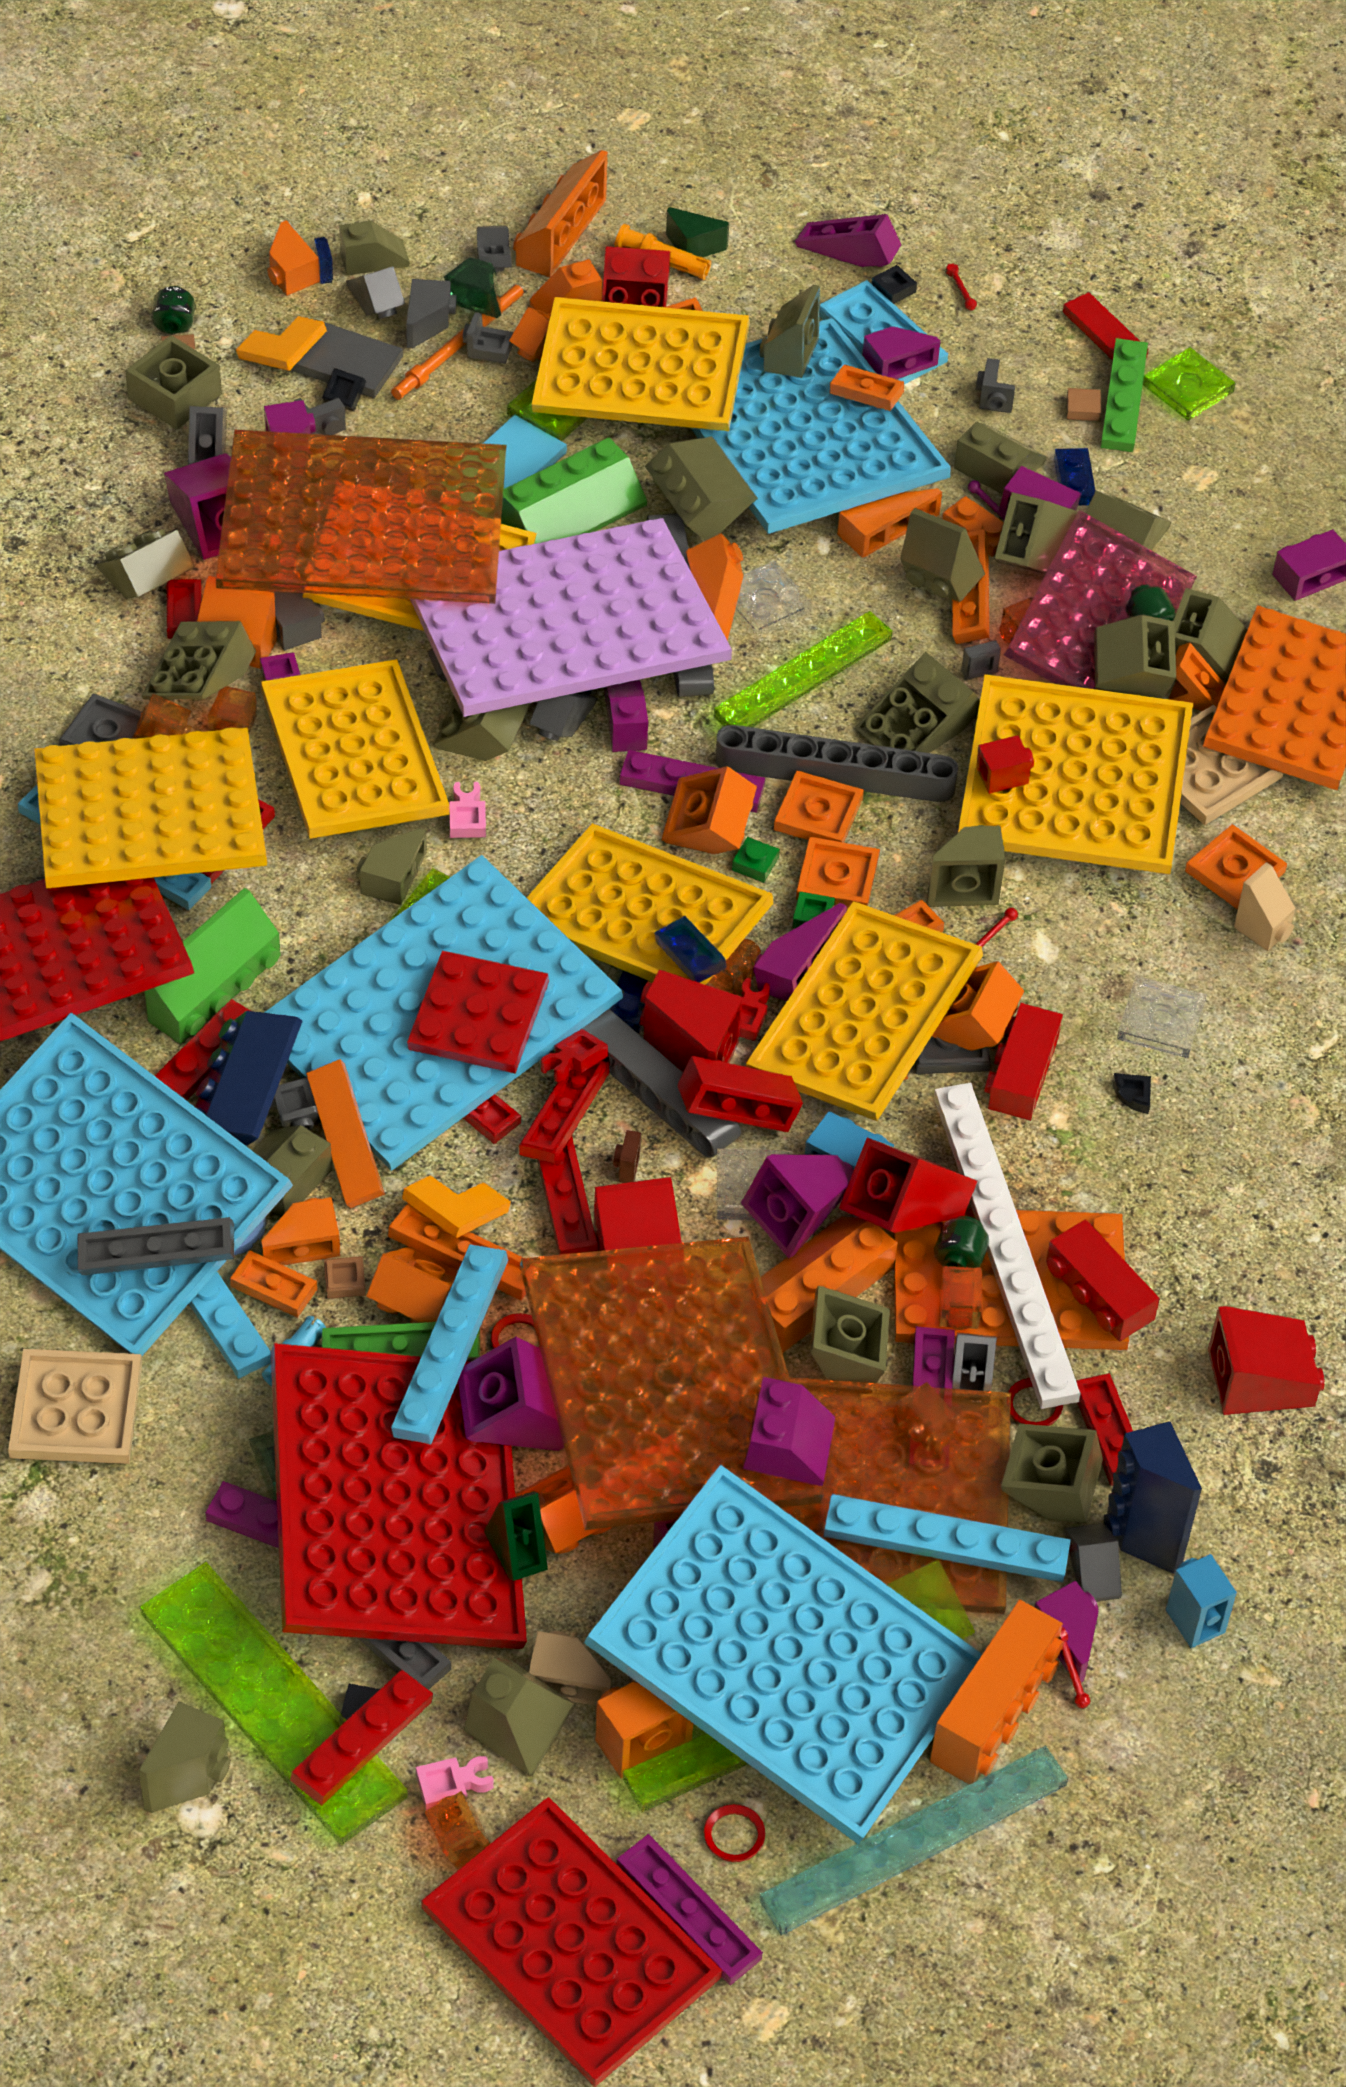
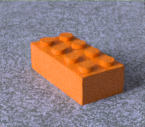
M1019 1599L937 1721L930 1757L932 1764L972 1787L981 1774L986 1777L990 1774L999 1756L995 1752L1001 1743L1008 1745L1019 1727V1723L1016 1720L1022 1711L1029 1714L1039 1696V1692L1036 1691L1042 1681L1049 1683L1057 1671L1059 1661L1056 1658L1064 1644V1641L1059 1639L1062 1622Z

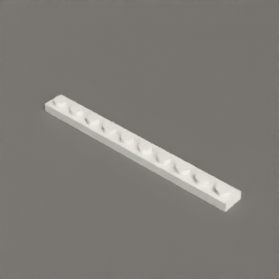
M966 1083L937 1088L934 1092V1100L959 1173L978 1181L970 1199V1205L975 1219L981 1222L989 1235L987 1254L1040 1408L1044 1409L1079 1402L1080 1391L972 1084Z

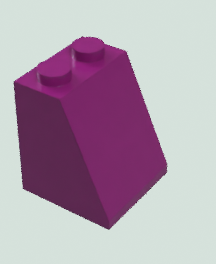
M227 453L164 472L170 503L203 560L266 540L253 477Z
M515 1336L463 1367L458 1384L466 1439L477 1442L560 1451L588 1435L577 1366Z

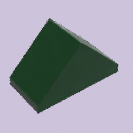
M669 207L667 210L666 236L674 247L699 257H706L727 249L729 222Z
M533 1491L499 1502L484 1533L508 1578L515 1581L548 1570L538 1493Z

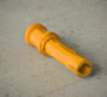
M628 224L621 226L615 239L614 247L670 251V267L694 275L702 280L706 279L711 268V260L658 241L654 234L648 233L645 235L630 229Z

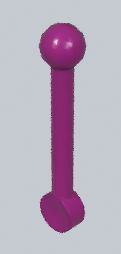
M976 480L969 482V492L976 493L1005 520V516L998 513L999 506L981 489L980 483Z

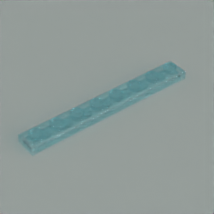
M1045 1745L861 1841L859 1845L855 1844L761 1893L760 1903L782 1936L1067 1786L1068 1777Z

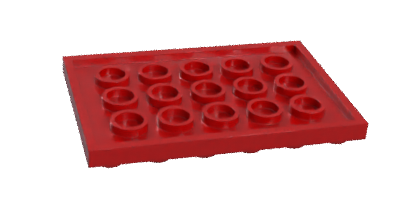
M549 1796L421 1900V1908L594 2087L599 2085L722 1978L723 1970Z

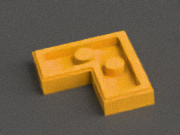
M298 316L280 336L254 330L239 345L236 352L239 359L290 371L325 334L327 329L323 321Z
M431 1175L405 1187L402 1195L404 1201L455 1238L508 1213L511 1201L484 1182L457 1195Z

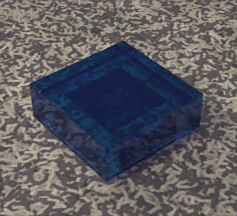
M325 237L314 238L315 254L319 257L320 283H332L333 261L328 240Z

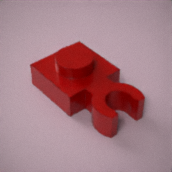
M746 978L742 984L741 996L743 999L740 1037L756 1041L767 1015L768 1005L765 1003L769 1000L770 984L765 983L760 992H753L750 990L752 979Z
M580 1029L556 1044L555 1053L547 1054L541 1058V1072L545 1074L549 1070L554 1069V1080L561 1082L569 1076V1071L572 1069L582 1073L608 1057V1044L584 1029Z

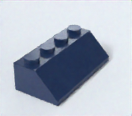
M246 1011L234 1020L231 1018L227 1020L219 1032L221 1042L208 1060L207 1066L210 1070L207 1077L197 1088L196 1096L199 1098L195 1107L245 1146L250 1145L260 1136L303 1020L295 1016Z
M1171 1421L1125 1433L1121 1451L1118 1452L1117 1470L1113 1473L1114 1484L1112 1493L1108 1495L1109 1506L1107 1514L1104 1515V1524L1118 1540V1545L1122 1552L1174 1574L1177 1567L1183 1563L1202 1487Z

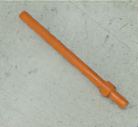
M514 285L481 313L483 327L489 325L523 296V289L519 285ZM464 329L421 365L412 367L405 374L406 378L391 390L393 397L400 400L413 388H420L429 380V375L466 344L463 343Z

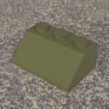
M713 437L669 443L645 465V468L685 524L704 541L720 534L758 499Z

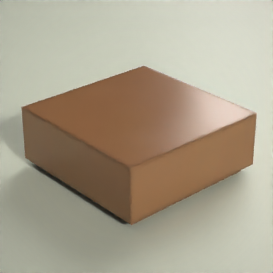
M1068 388L1067 419L1100 421L1101 390Z
M363 1256L324 1259L327 1299L366 1296Z

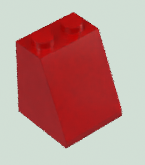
M659 969L653 982L648 981L645 984L641 995V1003L645 1004L640 1017V1025L644 1026L643 1038L682 1072H684L691 1056L729 1063L739 1043L743 997Z
M867 1137L839 1209L897 1233L964 1216L978 1181L922 1157Z
M671 1177L595 1187L593 1227L597 1239L598 1255L609 1306H632L639 1302L653 1300L670 1301L677 1297L685 1296L687 1273Z
M1228 1306L1218 1307L1208 1353L1223 1415L1315 1407L1319 1392L1324 1390L1325 1379L1322 1368L1316 1367L1314 1360L1316 1356L1315 1338L1313 1335H1308L1305 1321Z

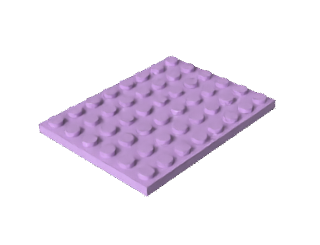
M663 518L402 571V583L464 717L731 660L732 649Z

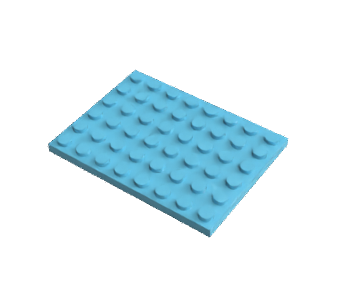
M833 318L819 322V340L802 378L765 372L764 358L759 355L762 339L746 343L729 431L691 428L698 439L713 437L756 494L758 499L749 506V509L768 534L950 478L951 467L899 401H897L891 411L830 394V383L844 364L876 373Z
M481 855L264 1013L295 1016L303 1020L287 1062L301 1078L307 1077V1072L341 1059L345 1063L371 1150L392 1171L540 1061L543 1056L552 1052L556 1044L584 1028L623 999L622 990ZM442 950L548 973L549 984L516 1074L408 1049L407 1041Z
M70 1013L0 1089V1250L129 1354H141L143 1356L227 1260L81 1275L78 1271V1234L230 1217L234 1222L235 1252L293 1186L290 1179L73 1013Z
M722 1465L713 1473L584 1641V1644L858 1845L933 1739L937 1721L982 1656L975 1648Z

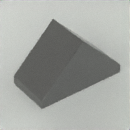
M957 1333L953 1360L951 1411L989 1415L996 1336Z
M1104 1523L1065 1528V1539L1071 1540L1069 1555L1075 1579L1082 1590L1089 1592L1096 1602L1120 1599L1122 1589L1119 1545L1116 1537Z

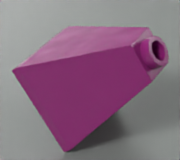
M771 1154L765 1158L741 1204L788 1258H791L842 1201L854 1170L850 1164L843 1162L838 1155Z

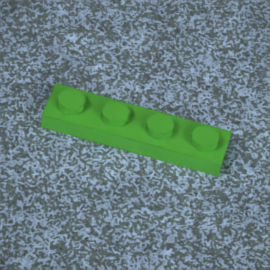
M1116 338L1101 448L1127 452L1134 451L1148 342Z
M436 1322L322 1328V1348L422 1357ZM480 1329L466 1361H473L480 1357Z

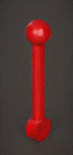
M953 263L946 266V274L953 277L965 300V308L969 311L974 310L977 302L970 297L959 277V266Z
M1015 908L1006 909L1004 917L975 945L983 947L1009 921H1015L1018 917L1017 910Z
M1062 1627L1059 1639L1064 1641L1061 1651L1076 1692L1074 1701L1079 1708H1087L1090 1705L1091 1699L1083 1690L1067 1643L1068 1634L1065 1628Z

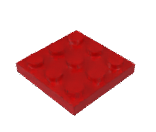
M442 950L407 1041L408 1049L516 1074L549 984L548 973Z

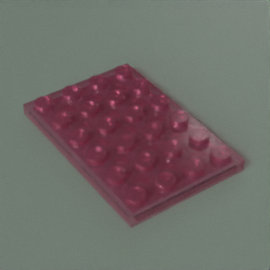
M1079 510L1012 637L1004 656L1054 684L1109 691L1095 688L1094 630L1096 627L1128 619L1125 604L1131 597V592L1144 584H1148L1150 587L1158 586L1163 588L1176 613L1185 589L1192 588L1197 576Z

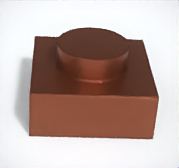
M626 1130L623 1145L616 1144L613 1166L619 1167L620 1183L635 1181L641 1151V1132Z

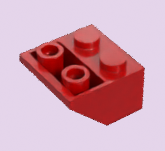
M606 246L602 302L666 307L671 252Z

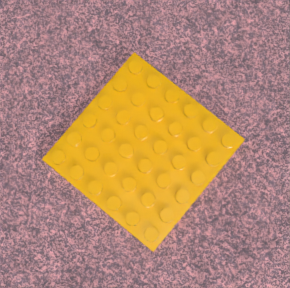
M985 674L958 832L964 827L1001 826L1004 851L1171 874L1193 703ZM1019 735L1024 747L1030 748L1034 758V767L1030 769L1029 784L988 794L976 768L978 745Z
M230 727L224 730L207 732L192 731L176 735L159 734L136 739L121 738L116 741L106 742L89 741L65 746L50 745L45 748L34 749L46 888L267 866L248 727Z

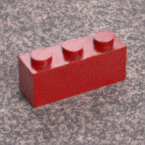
M1020 1003L1016 1016L1011 1017L1004 1031V1036L1008 1037L1007 1043H1000L994 1060V1064L999 1065L997 1072L990 1071L986 1081L984 1093L990 1094L988 1109L1031 1121L1060 1036L1063 1014Z
M691 1056L677 1084L688 1113L783 1132H789L803 1105L792 1076Z
M1086 1219L1050 1240L1046 1258L1049 1271L1054 1277L1062 1279L1071 1289L1074 1298L1079 1304L1086 1305L1096 1316L1098 1324L1104 1331L1110 1332L1120 1342L1155 1320L1160 1298Z

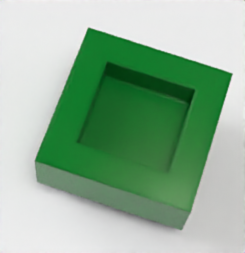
M747 837L732 861V871L765 883L779 859L780 849Z
M799 892L792 928H797L834 907L835 898Z

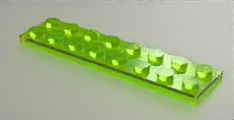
M204 1562L140 1606L142 1617L341 1846L408 1798L407 1788L377 1755L322 1806L290 1781L291 1772L347 1720L207 1562Z

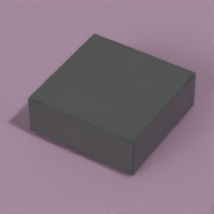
M996 640L964 648L961 672L965 680L998 672L1001 648Z

